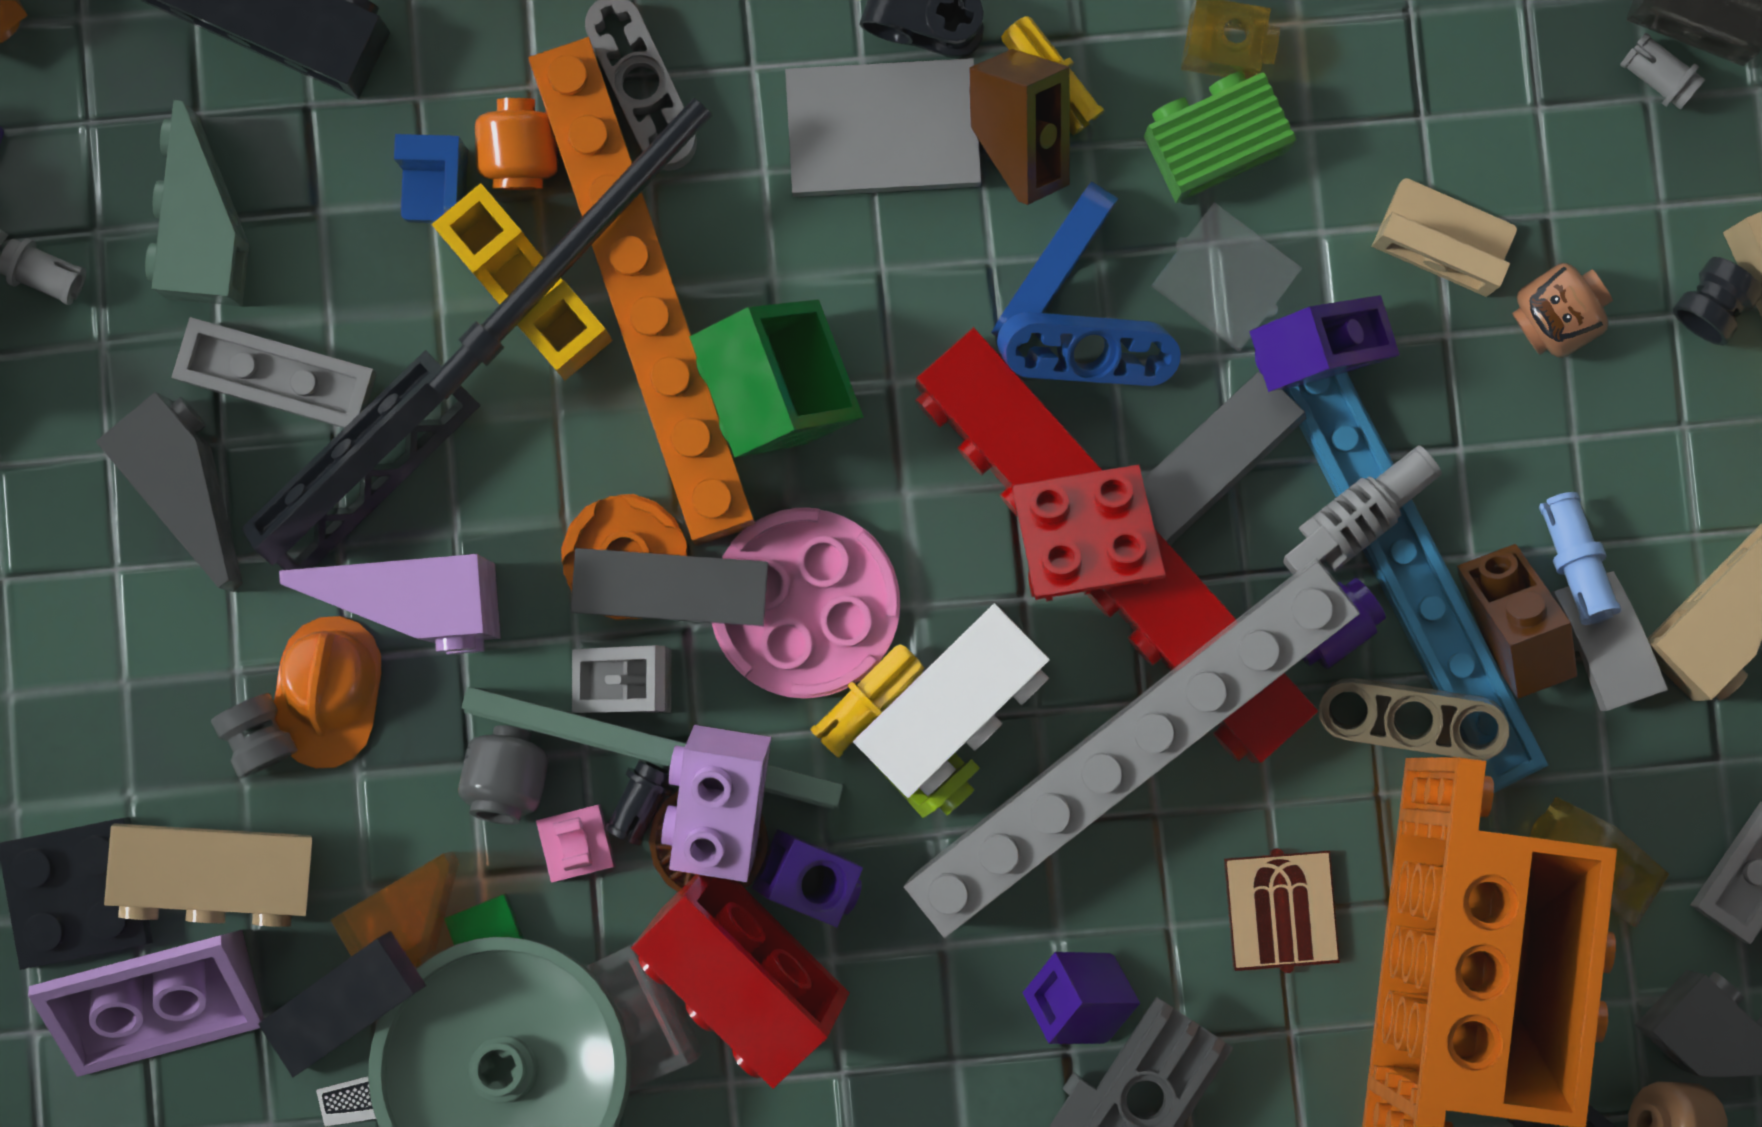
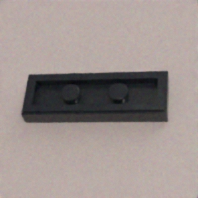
M390 930L259 1022L258 1025L291 1076L295 1077L427 985Z

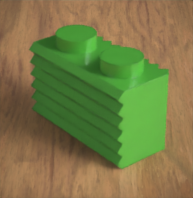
M1243 71L1235 72L1212 84L1209 87L1212 96L1190 106L1186 97H1183L1160 107L1152 113L1155 122L1148 125L1143 137L1176 204L1243 172L1249 171L1256 166H1260L1267 161H1271L1291 149L1296 141L1295 133L1291 130L1289 121L1285 118L1284 111L1280 107L1278 98L1274 95L1273 88L1268 83L1264 72L1249 79H1246Z

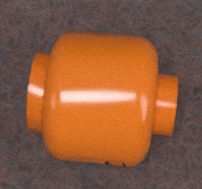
M497 99V111L486 112L476 119V168L481 176L492 180V189H543V179H548L557 173L559 167L558 145L547 112L535 111V99Z

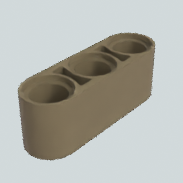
M1342 678L1333 682L1328 687L1319 705V718L1324 728L1332 736L1347 741L1451 757L1487 760L1498 755L1506 746L1509 738V723L1503 709L1493 700L1481 696L1360 678ZM1342 692L1357 693L1367 704V716L1362 722L1355 725L1340 723L1332 714V699ZM1417 701L1427 706L1433 715L1431 726L1419 735H1410L1403 732L1395 721L1396 710L1402 704ZM1476 711L1489 713L1498 723L1496 736L1490 742L1482 745L1469 743L1460 732L1462 720L1468 714Z

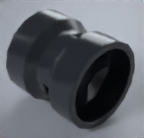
M1712 257L1699 273L1700 283L1697 286V291L1684 293L1673 307V314L1681 324L1698 337L1715 345L1723 346L1728 343L1738 329L1736 317L1744 311L1753 309L1762 297V286L1749 272L1737 264L1721 257Z

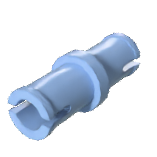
M1566 492L1547 499V503L1539 505V510L1544 516L1558 554L1554 557L1553 563L1557 573L1566 576L1580 615V622L1582 625L1596 624L1611 619L1613 615L1619 614L1622 609L1616 601L1602 563L1607 557L1603 544L1595 542L1580 504L1579 494L1577 492Z

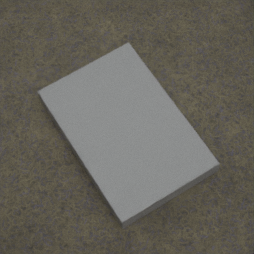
M974 58L785 69L792 196L807 197L980 187L979 141L971 128L969 67L974 66Z

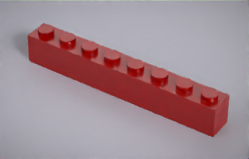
M974 327L916 378L915 387L922 393L915 399L919 408L938 428H941L948 422L964 440L957 447L959 452L980 475L983 476L989 469L1006 487L999 494L1001 499L1017 517L1012 486L1103 471ZM1155 529L1165 578L1150 580L1148 585H1141V582L1115 586L1106 592H1103V589L1091 590V594L1088 596L1108 618H1111L1118 612L1134 632L1127 639L1150 665L1153 666L1161 660L1171 671L1236 619ZM1283 673L1219 723L1220 727L1213 735L1236 761L1239 762L1247 756L1252 763H1262L1319 711L1288 676Z

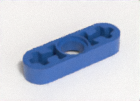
M1091 181L1000 316L991 334L998 337L1003 324L1014 315L1024 312H1045L1119 198ZM1018 343V345H1017V349H1018V350H1019V348L1022 346V344H1019V343Z
M1024 312L1008 319L1001 327L997 337V348L1001 357L1016 374L1026 378L1155 386L1173 376L1181 359L1180 348L1176 340L1161 325L1150 321ZM1031 333H1034L1043 344L1057 346L1058 357L1049 347L1039 346L1031 347L1027 357H1024L1017 349L1018 343H1028ZM1089 335L1102 336L1104 338V349L1095 361L1087 364L1075 362L1074 350L1080 340ZM1151 342H1153L1160 349L1158 355H1150L1146 360V365H1143L1134 354L1123 353L1121 343L1130 352H1147Z

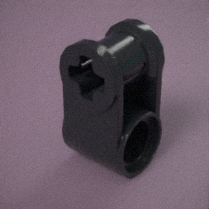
M867 0L859 25L868 33L886 41L909 44L948 58L958 59L969 56L977 50L982 42L984 11L981 0H962L963 2L959 0ZM955 13L965 15L966 23H960L955 32L946 30L945 22H951Z

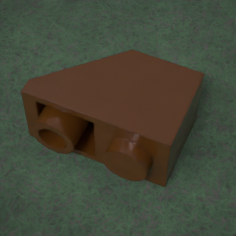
M1516 544L1457 565L1459 578L1481 634L1501 674L1517 699L1577 677L1571 622Z

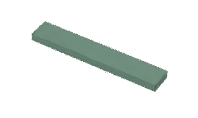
M467 687L461 709H465L464 713L666 766L671 764L675 745L683 747L686 745L684 742L473 687ZM768 765L764 791L834 809V807L839 805L844 784Z

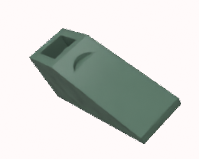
M173 100L171 119L165 118L163 120L160 131V150L163 156H167L164 181L158 180L153 192V214L155 218L159 219L157 243H150L147 249L145 260L146 277L149 281H152L151 289L169 300L242 307L249 242L199 116L184 101Z

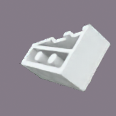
M994 603L885 709L853 743L907 798L918 788L929 796L956 770L947 760L965 742L975 751L1003 724L994 714L1012 696L1022 705L1049 679L1041 668L1050 659Z

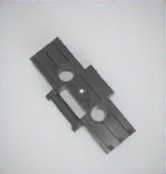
M1156 997L1097 1088H1094L1078 1074L1072 1073L1062 1088L1069 1097L1049 1127H1183L1233 1050V1047ZM1144 1080L1157 1083L1164 1095L1162 1107L1158 1112L1154 1109L1144 1114L1131 1112L1127 1106V1094L1130 1088L1137 1082Z

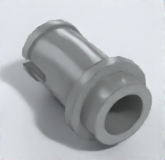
M1647 32L1620 63L1624 69L1630 70L1665 97L1662 102L1664 106L1667 107L1671 102L1680 110L1706 80L1696 72L1699 69L1698 65L1694 63L1691 68L1654 41Z
M26 238L22 242L11 239L0 256V274L6 276L7 284L15 287L22 283L59 299L66 305H71L73 299L76 300L82 290L86 279V269L37 249L36 242L30 238Z

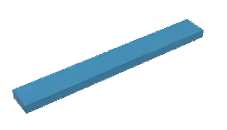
M1347 372L1306 385L1282 389L1305 411L1307 419L1299 427L1335 497H1338L1360 478L1365 479L1370 476L1376 479L1394 464ZM1411 499L1399 509L1401 516L1398 518V523L1363 549V552L1433 689L1485 697L1493 700L1503 709L1509 723L1508 741L1498 755L1483 760L1487 761L1485 776L1493 778L1495 793L1547 767L1548 763ZM1483 711L1468 714L1460 725V732L1463 738L1475 745L1490 742L1496 736L1498 730L1496 719Z

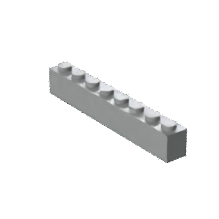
M1315 557L917 870L905 884V890L944 938L1359 615L1358 608L1318 558Z

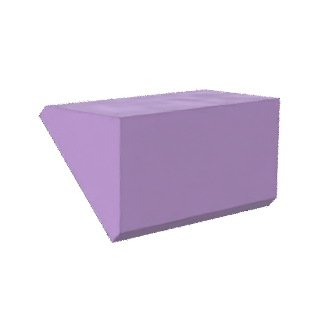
M242 930L29 986L28 997L77 1077L259 1029L258 1023L264 1020Z

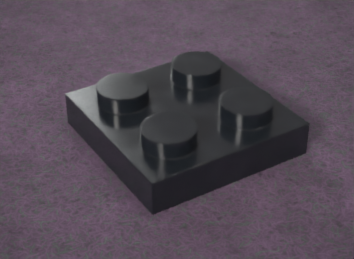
M130 817L0 843V863L20 970L153 943L149 920L119 918V906L104 905L111 825L114 823L131 824Z

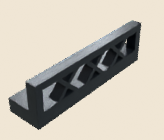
M425 350L241 529L254 550L272 566L277 563L284 570L314 568L481 405L460 385L452 394L458 401L440 419L424 420L445 399L427 383L442 366ZM418 432H425V433L417 440V434H418ZM406 437L405 453L394 463L378 464ZM373 476H380V477L371 485L372 477H373ZM360 482V496L349 507L333 508ZM326 521H334L325 529ZM314 526V541L295 559L291 557L287 551Z

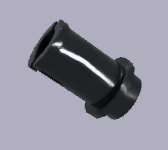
M639 759L635 769L628 767L626 775L630 780L610 820L604 826L611 834L620 839H624L627 836L629 837V843L638 846L642 845L643 837L664 795L671 796L674 791L669 786V771L643 759Z

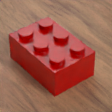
M696 874L660 909L631 947L639 956V964L644 972L658 984H667L685 1002L686 1010L693 1021L706 1031H715L732 1048L733 1056L738 1065L754 1078L761 1077L772 1089L828 1038L850 994L736 880Z

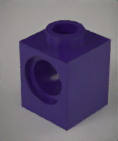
M777 829L752 889L771 901L838 927L843 914H849L858 901L862 887L859 876L863 867L841 855ZM822 865L824 870L822 885L814 893L803 895L801 883L805 873L812 867Z

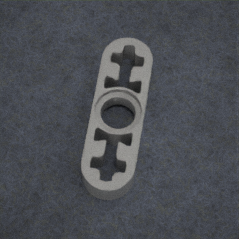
M597 0L587 12L585 19L586 33L643 152L658 136V133L650 115L646 116L641 122L637 121L636 115L654 113L667 101H671L673 107L661 109L668 126L683 110L684 106L637 7L629 0ZM611 14H615L619 21L631 20L630 23L624 26V33L633 53L623 58L610 34L598 35V33L606 28L604 18ZM642 45L647 49L643 52H635ZM612 59H620L614 66H611L609 62ZM639 67L649 68L659 77L657 91L651 97L643 100L631 98L623 89L626 75L631 70ZM696 134L662 170L671 171L679 169L693 158L697 147Z

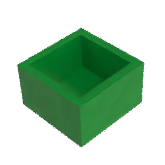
M819 299L747 307L689 336L697 356V369L702 379L707 383L719 415L720 430L726 441L730 444L735 458L806 445L864 418Z

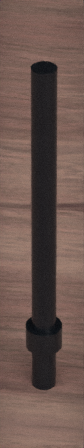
M693 98L481 325L475 321L458 339L463 345L427 383L447 400L482 362L488 366L505 348L501 344L503 339L712 117L709 110L697 99Z

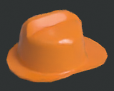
M341 616L317 618L302 625L288 640L281 657L274 699L278 709L275 720L280 730L290 733L298 751L291 755V757L297 762L315 769L336 768L354 759L367 744L374 725L382 674L381 652L374 636L360 623Z

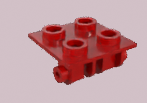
M1139 465L1012 486L1029 567L1028 580L1031 596L1035 597V600L1045 598L1046 602L1053 601V597L1083 592L1084 595H1089L1091 590L1103 589V592H1106L1115 586L1141 582V585H1148L1150 580L1165 578V571Z

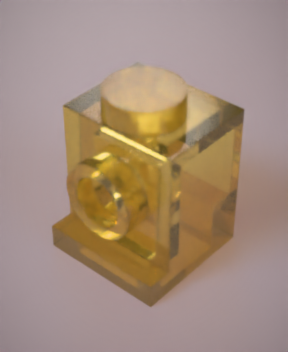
M1194 0L1190 9L1180 70L1221 77L1243 71L1246 79H1249L1260 73L1262 63L1273 65L1279 42L1280 27L1268 25L1271 8L1225 0ZM1224 28L1243 30L1246 34V39L1240 43H1233L1225 37Z

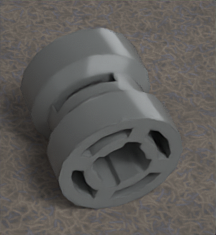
M270 693L248 699L211 719L218 738L228 741L233 751L230 762L238 779L265 770L298 751L290 733L280 730L275 720L278 709Z

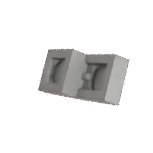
M1614 571L1606 574L1616 601L1620 604L1622 610L1619 614L1613 615L1611 619L1582 625L1570 587L1567 586L1551 592L1571 622L1574 651H1579L1600 711H1608L1668 690L1642 625Z

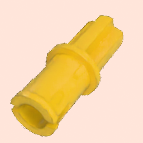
M1025 16L1020 18L1005 30L1001 38L1009 50H1018L1069 66L1070 133L1073 136L1090 125L1089 121L1092 119L1096 120L1103 114L1105 110L1101 105L1097 104L1070 69L1074 62L1071 58L1064 60L1031 17Z
M901 644L895 646L857 685L851 681L848 684L851 691L817 725L814 724L810 730L818 739H821L823 745L837 758H840L853 741L923 673L924 666L907 647Z

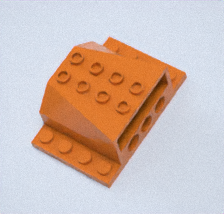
M1460 757L1406 758L1362 1127H1453L1452 1122L1445 1121L1446 1110L1568 1127H1586L1595 1042H1603L1608 1026V1006L1605 1001H1600L1603 973L1611 972L1616 955L1615 934L1608 931L1617 849L1479 831L1480 817L1487 818L1489 816L1494 795L1493 778L1485 776L1487 761Z

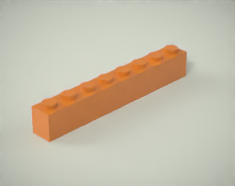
M589 37L528 57L582 216L632 164ZM641 192L592 244V248L691 539L696 546L743 531L745 528L754 525L755 520L729 444L720 430L719 415L707 383L702 379L697 369V356L689 338L691 333L643 192Z

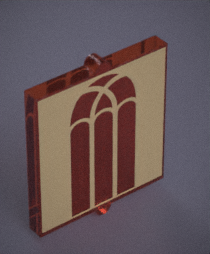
M1273 848L1269 855L1223 858L1234 971L1280 968L1284 973H1291L1294 966L1340 963L1329 850L1284 854L1281 849Z

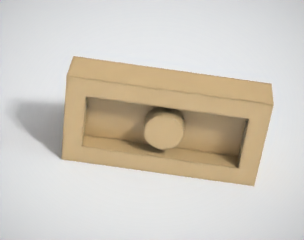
M1405 178L1399 183L1371 247L1487 297L1501 286L1510 263L1504 260L1517 232V228L1507 221Z

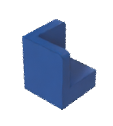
M395 134L394 160L403 170L401 216L406 222L433 223L466 196L468 149L459 136Z

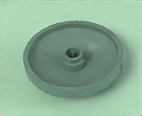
M490 937L471 940L448 948L428 959L416 969L427 986L379 1019L371 1044L368 1069L370 1098L379 1127H618L624 1114L631 1083V1053L626 1027L621 1014L609 992L589 969L573 957L546 944L519 938Z

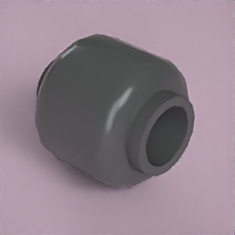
M498 725L494 727L493 734L475 737L470 741L466 749L458 794L465 803L471 806L469 813L472 816L487 822L515 825L519 824L521 816L532 814L537 810L541 802L549 758L542 748L530 742L532 734L529 731L514 726Z

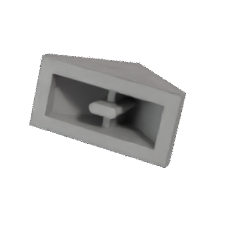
M658 645L572 649V713H671L672 649Z

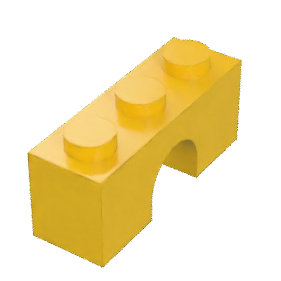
M481 183L431 224L499 305L543 259L522 230ZM561 278L517 324L564 381L613 341L606 328Z

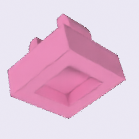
M601 804L536 820L551 883L616 866L608 832L604 828L605 820Z

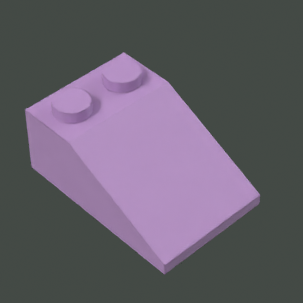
M478 554L279 571L281 585L414 638L435 643L436 652H446L447 655L484 652V640L501 639L495 563Z

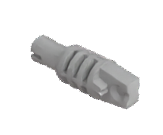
M1418 445L1376 479L1370 476L1365 479L1360 478L1299 527V530L1306 539L1285 555L1284 565L1292 574H1295L1317 557L1322 564L1327 562L1334 572L1398 523V518L1401 516L1399 509L1441 476L1442 471L1432 456L1422 446Z

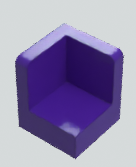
M1054 952L1022 992L1049 1044H1104L1114 1036L1140 1005V1001L1118 961L1111 953Z

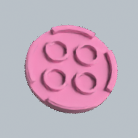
M792 508L769 514L757 520L754 525L745 528L731 542V545L722 556L723 559L766 561L769 563L764 627L712 623L714 634L721 650L735 669L745 678L766 691L777 695L800 699L819 698L848 689V684L851 681L855 684L860 682L883 659L896 633L900 614V591L895 570L888 555L879 542L866 529L846 517L818 508Z

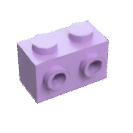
M694 725L685 747L675 745L669 770V784L679 786L677 806L668 805L661 838L662 844L672 846L669 870L747 882L757 851L771 737Z

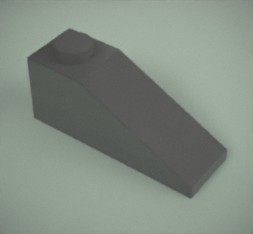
M154 392L95 442L215 585L220 589L234 592L243 582L212 449L199 433L206 427V424L182 397L173 403L171 399Z

